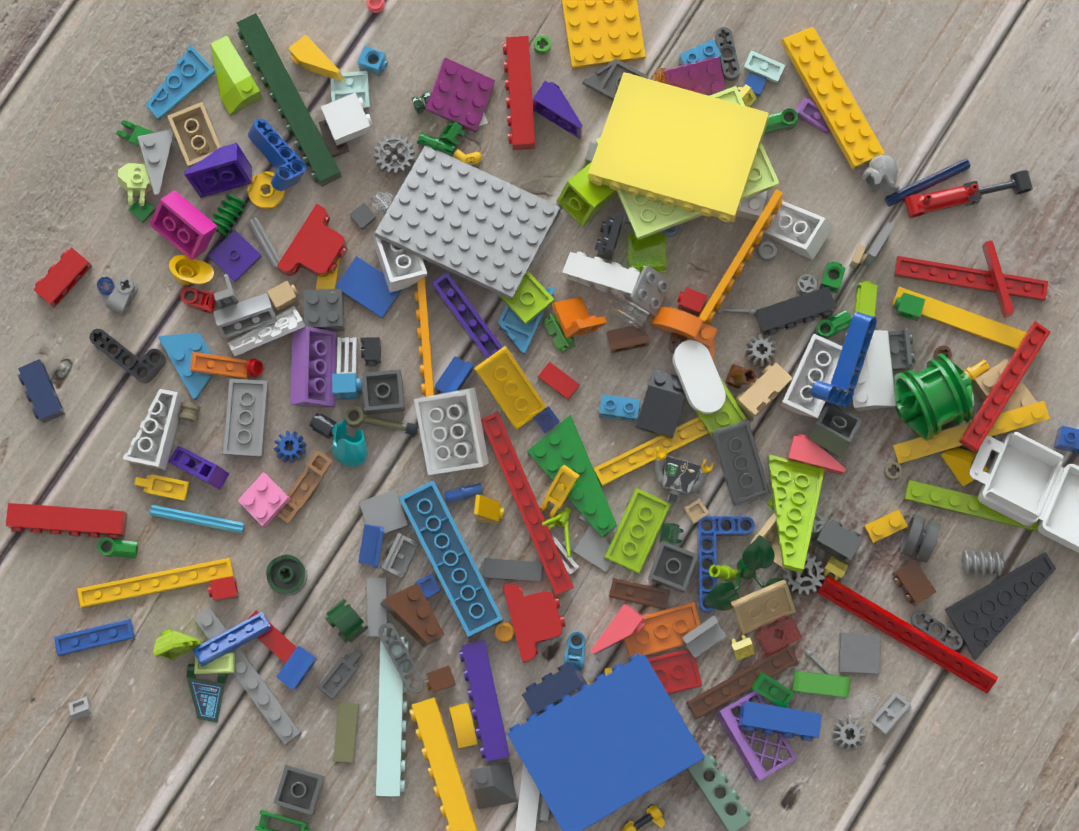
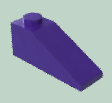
M177 446L168 461L218 490H221L230 474L218 465L180 446Z

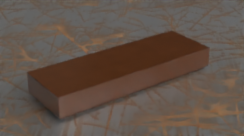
M613 578L609 597L666 610L670 590Z

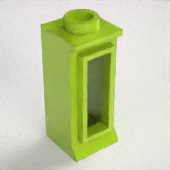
M871 281L858 283L856 286L854 314L860 312L875 317L878 285L873 284Z

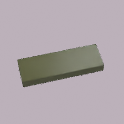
M339 702L333 759L335 762L354 763L358 703Z

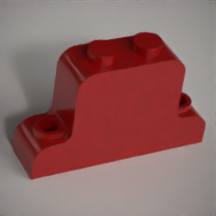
M316 203L276 266L281 273L292 276L300 268H304L316 276L326 277L329 273L333 274L338 266L336 264L339 257L343 258L347 253L348 249L346 248L347 244L344 237L327 227L330 217L321 205Z
M515 584L504 585L503 589L522 662L532 661L538 654L536 643L558 638L562 634V628L566 627L563 615L559 616L557 609L561 608L559 599L554 597L550 591L523 596L521 586L518 587Z

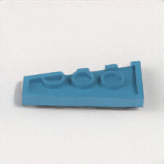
M190 44L187 52L178 60L176 67L167 75L165 82L162 86H159L146 104V107L158 120H161L215 74V70Z

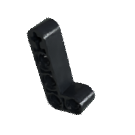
M94 329L90 333L89 339L96 348L141 383L147 384L151 382L166 363L165 356L158 349H150L140 360L104 330ZM97 337L103 338L107 343L104 345L101 341L97 340ZM113 347L119 348L116 354H110V350ZM160 355L159 361L152 363V357ZM128 358H133V363L125 366V361ZM142 370H148V374L145 377L139 376Z

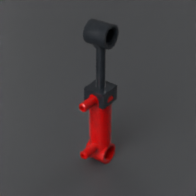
M1028 170L1019 171L1011 174V180L1008 182L979 188L977 181L964 183L960 187L924 195L914 194L904 198L908 217L915 218L929 212L960 205L978 204L982 199L981 195L1011 188L1016 195L1027 193L1033 190Z

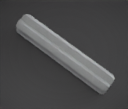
M253 218L249 221V225L273 268L277 269L276 266L281 259L258 218Z

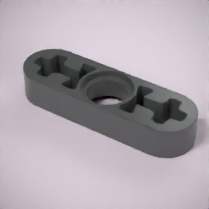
M721 27L716 31L715 42L721 53L720 63L723 77L728 81H733L737 79L740 72L733 35L729 28ZM721 33H724V35L727 36L726 45H723V38L720 37ZM730 50L733 55L730 58H725L722 52ZM728 63H731L732 70H735L733 75L727 72L729 68Z
M919 610L912 614L911 624L915 628L953 650H957L962 646L963 639L959 633L927 612ZM923 615V620L927 623H929L930 620L932 621V623L928 626L927 630L924 629L927 626L926 624L916 623V616L919 617ZM934 625L941 627L942 633L940 636L932 634L931 629ZM946 631L949 632V634L946 635L949 638H957V645L951 646V641L947 638H945L944 641L941 640V638L945 636Z

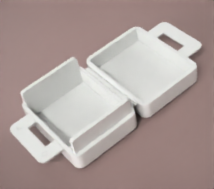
M1018 432L1008 434L1003 438L1002 442L991 436H986L969 471L972 478L983 483L978 495L979 502L1025 526H1031L1039 518L1038 531L1040 534L1079 553V466L1068 464L1064 468L1061 467L1063 455ZM991 450H994L997 453L987 473L983 469Z

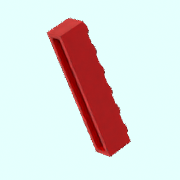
M528 36L506 37V44H503V55H507V61L504 62V73H508L509 79H505L506 91L509 90L510 97H506V106L511 110V115H507L508 126H512V133H508L509 144H513V150L535 149Z
M8 503L5 526L11 528L12 532H23V529L30 530V533L42 534V531H50L52 535H61L62 532H69V536L80 537L81 533L88 534V537L100 538V535H107V538L119 539V536H125L127 513L116 510Z

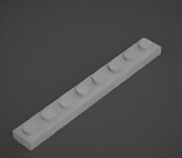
M211 607L194 618L209 640L227 631ZM240 647L229 652L235 654L233 674L284 745L301 734Z

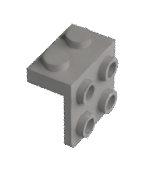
M644 266L630 298L638 304L636 308L638 312L656 316L672 282L650 266Z

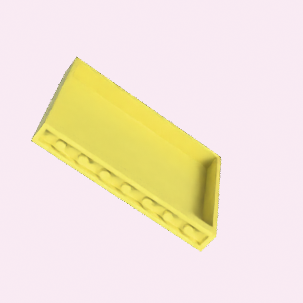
M624 72L588 172L589 180L595 185H607L616 191L621 189L633 196L641 195L651 201H662L668 206L676 205L689 212L697 211L706 217H718L723 222H735L769 120V113Z

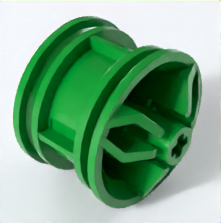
M938 354L934 359L928 361L927 368L918 373L908 370L905 373L900 372L895 375L894 394L896 412L901 421H904L909 428L926 441L933 439L934 435L941 433V426L951 421L955 424H960L963 421L969 422L974 418L972 382L961 368L943 354Z

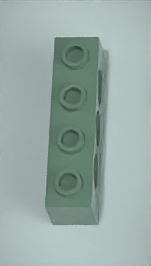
M706 753L704 754V759L687 768V770L726 830L737 831L751 821L749 819L751 814L745 805L741 807L737 801L740 797L734 788L730 790L726 784L729 781L723 772L719 773L716 769L718 764L712 755L708 756ZM706 770H710L714 774V778L710 782H707L703 777ZM717 787H722L725 790V795L721 799L717 798L714 794ZM728 804H733L736 807L735 814L731 816L725 811Z

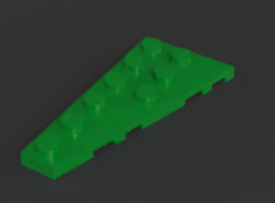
M570 414L532 446L527 453L552 482L563 465L580 475L567 499L603 538L617 524Z

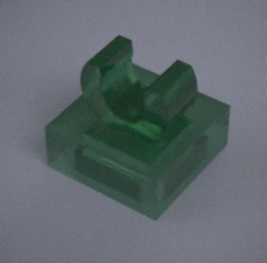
M663 523L659 542L664 541L669 544L682 543V540L677 539L678 533H683L684 530L679 528L680 525Z

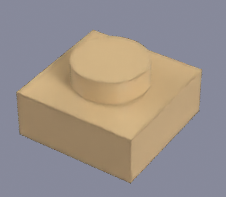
M859 244L849 266L857 268L859 263L863 264L867 256L864 253L865 246Z

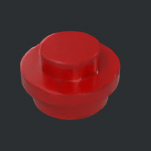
M256 358L249 359L246 364L247 374L250 377L261 375L263 372L262 362Z

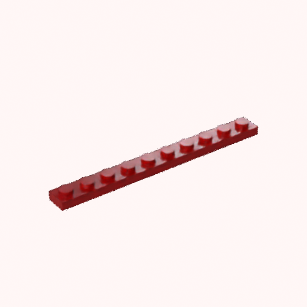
M499 412L481 419L556 596L573 589V583L547 525L542 526V523L545 522L544 516Z
M828 575L822 586L818 589L817 593L986 694L996 683L998 676Z

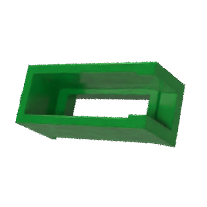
M260 810L259 824L255 827V830L280 831L267 827L269 819L274 818L299 825L298 831H310V828L307 827V822L265 810Z

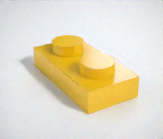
M899 509L864 525L872 544L908 527Z

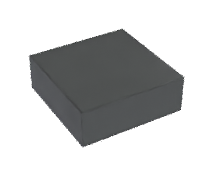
M365 203L349 214L361 230L376 219V216Z

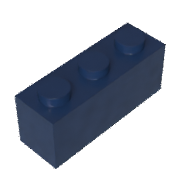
M38 359L18 368L20 372L18 378L21 384L27 388V392H25L26 397L35 407L32 409L35 418L46 423L64 415V409L44 363Z
M567 662L557 668L559 672L553 675L550 672L541 678L543 682L538 685L534 682L525 688L527 692L523 693L522 696L533 714L543 711L548 705L556 703L565 695L572 693L587 683L575 663L569 665Z

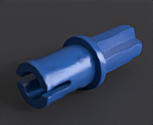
M481 483L447 491L444 495L446 502L451 503L462 499L466 501L467 498L483 495Z

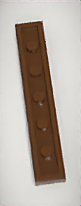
M788 645L686 703L695 719H698L751 689L761 671L773 677L798 663V660Z

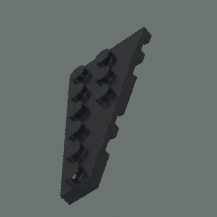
M1046 552L944 609L957 632L962 636L963 642L974 660H977L980 654L1054 572L1056 568Z

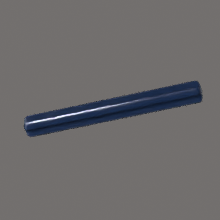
M963 159L886 196L885 202L889 207L901 202L908 196L924 191L968 170L971 167L968 159Z

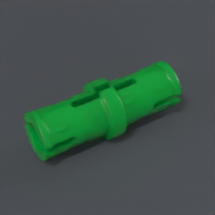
M422 132L418 137L419 140H417V144L426 145L434 151L438 150L450 156H453L454 149H456V145Z

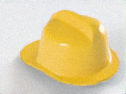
M186 255L174 256L169 262V269L174 279L181 285L205 284L214 275L213 268L208 263L197 259L191 260Z

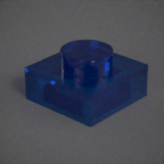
M549 406L533 417L544 434L560 423Z

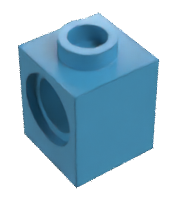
M364 46L357 63L359 69L380 76L381 72L385 71L388 61L385 53ZM371 59L378 60L376 64L369 63Z

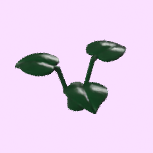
M758 535L744 550L742 559L737 562L736 566L739 572L736 574V587L731 581L719 583L707 595L704 601L705 605L720 611L732 609L731 602L740 598L736 591L740 589L741 577L746 580L754 578L762 588L784 580L779 577L772 578L765 586L755 573V570L759 568L766 569L770 567L775 558L772 546L764 537Z

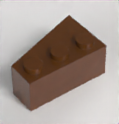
M418 583L383 599L380 603L423 647L440 640L445 635Z

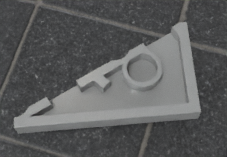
M173 129L137 136L154 198L158 197L161 191L162 180L174 135Z

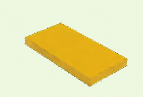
M506 346L474 368L514 429H519L547 408Z

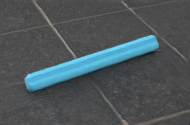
M152 505L150 508V515L236 533H243L244 523L156 505Z

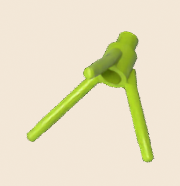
M565 507L556 517L542 523V526L549 525V530L555 526L564 528L567 557H571L568 520L572 510L569 507Z

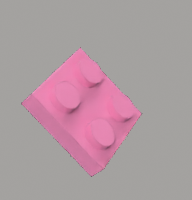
M263 472L240 497L238 502L261 526L266 527L291 498Z

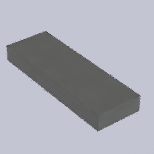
M484 558L483 578L541 582L542 562Z

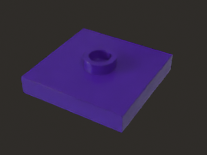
M233 230L208 257L222 271L228 274L234 282H237L262 255L236 230Z

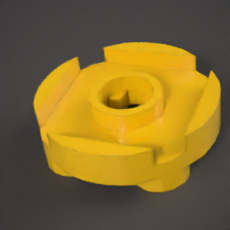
M270 171L254 175L252 177V184L247 186L249 199L260 209L273 210L281 204L285 197V190L278 191L272 187L271 179L275 173ZM269 186L271 192L264 195L262 188Z

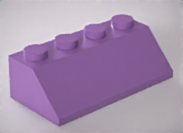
M308 326L292 332L290 405L335 407V397L332 392V374H336L337 332Z

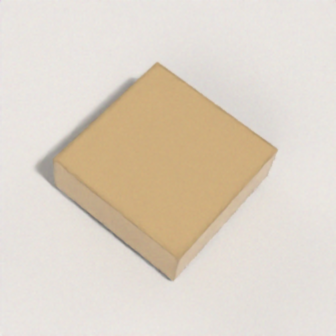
M700 498L683 508L693 525L698 523L703 517L710 515Z

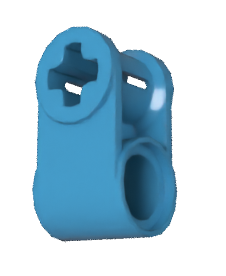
M573 632L569 635L564 664L567 662L569 665L575 663L580 670H583L585 637L581 632ZM574 635H579L582 638V644L574 646L571 643V638Z

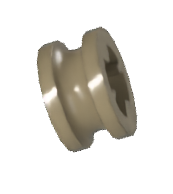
M890 462L884 468V475L889 480H896L902 474V467L897 462ZM892 466L898 470L894 476L888 472Z

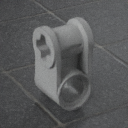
M129 277L120 278L107 299L106 307L121 315H125L137 293V284ZM125 285H127V286L130 285V288H129V289H128V288L125 289L124 286H125Z

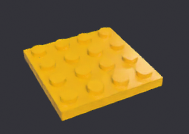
M562 0L572 69L605 65L614 59L627 62L646 58L637 0Z

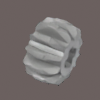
M762 335L758 336V340L753 336L751 338L752 343L747 342L746 346L749 349L745 350V354H751L747 357V360L754 359L753 366L759 362L760 367H763L764 362L769 365L771 360L776 359L773 353H776L778 349L773 348L775 341L768 342L769 336L765 340H763ZM759 347H761L762 351H764L763 355H761L760 351H758Z
M851 717L847 719V724L844 719H840L842 726L835 724L834 727L838 731H832V735H838V738H835L833 742L841 741L838 745L839 749H842L845 745L846 751H850L851 746L854 750H857L856 743L859 745L864 744L859 739V737H866V734H860V731L865 729L864 726L857 728L859 720L852 724ZM845 730H851V735L853 736V738L846 739L845 737L847 734L844 733Z

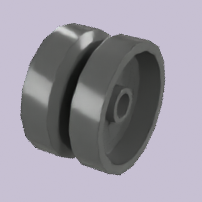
M913 514L901 543L900 554L911 557L916 550V559L927 563L937 543L941 524L930 520L924 527V517Z

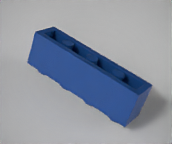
M744 701L740 705L738 726L744 727L743 730L748 732H755V729L763 730L762 734L766 735L781 733L784 738L799 736L802 741L812 742L813 739L819 738L822 714Z

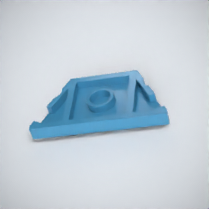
M554 287L544 288L553 296L555 292ZM507 305L505 306L498 320V325L522 354H526L546 309L525 325Z
M200 333L159 336L161 344L194 400L198 399L200 392L208 384L212 376L190 372L192 352L212 355Z

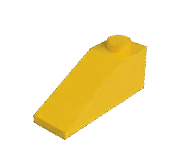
M306 35L289 48L292 55L290 59L296 66L300 65L304 70L338 81L344 79L340 70Z
M476 495L475 520L476 522L499 524V519H503L504 508H501V502Z

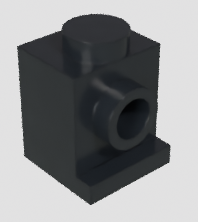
M380 337L360 338L361 344L364 345V347H361V358H364L365 366H377L378 363H381Z

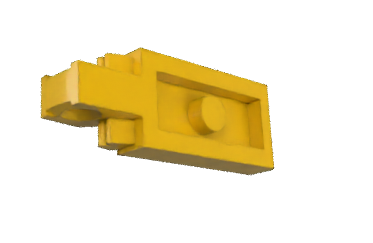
M151 474L147 475L146 479L136 477L134 485L143 487V492L151 495L186 502L190 482Z

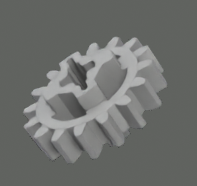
M807 553L805 560L807 563L804 565V570L807 571L806 575L808 577L801 578L800 572L782 569L786 573L782 579L788 580L787 583L792 586L791 592L796 589L798 590V595H801L802 591L809 595L810 589L812 592H816L815 586H822L819 580L825 579L821 575L825 569L819 568L822 562L816 563V556L809 558V553ZM812 567L815 568L816 576L812 573ZM791 572L795 575L794 581L791 578ZM804 582L812 584L807 587L800 586Z

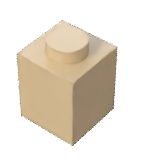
M288 281L267 291L278 312L298 302L296 295L299 293L294 284L290 286Z

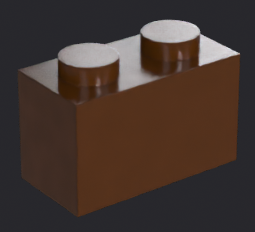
M915 559L893 573L894 583L898 588L901 587L905 592L904 597L909 604L912 603L916 606L936 593V590Z

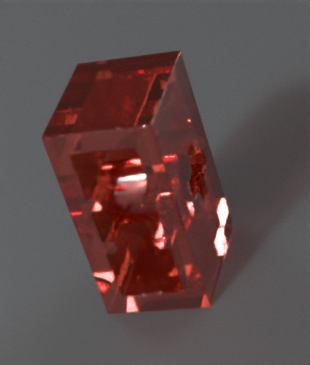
M783 616L775 620L776 625L769 627L767 624L758 629L759 633L755 636L766 656L802 638L792 616L789 618ZM775 630L783 633L780 636L781 640L778 637L774 638Z

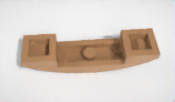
M316 450L307 463L306 469L287 494L291 500L277 514L279 518L288 524L295 518L324 478L333 462L332 459Z

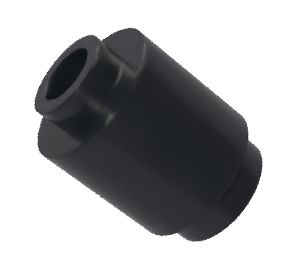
M316 413L309 426L313 428L314 432L330 439L334 437L332 429L337 422L323 414L319 415Z

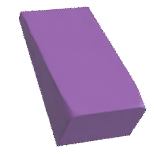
M807 97L802 99L795 110L798 118L828 134L830 129L816 104Z

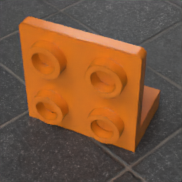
M581 297L558 301L552 304L566 338L593 333L607 323L604 316L596 318L594 315L590 317Z

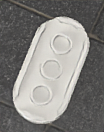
M694 340L682 342L676 348L672 361L687 400L693 409L703 414L715 413L723 406L726 394L712 357L702 343Z

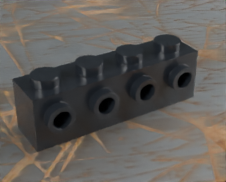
M828 286L757 309L755 317L762 335L767 334L771 336L777 334L778 330L783 328L786 330L793 329L797 326L796 324L801 322L804 324L815 321L814 318L819 316L822 318L833 315L832 312L835 311L836 305Z

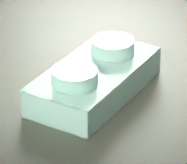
M751 50L743 69L778 83L785 65Z

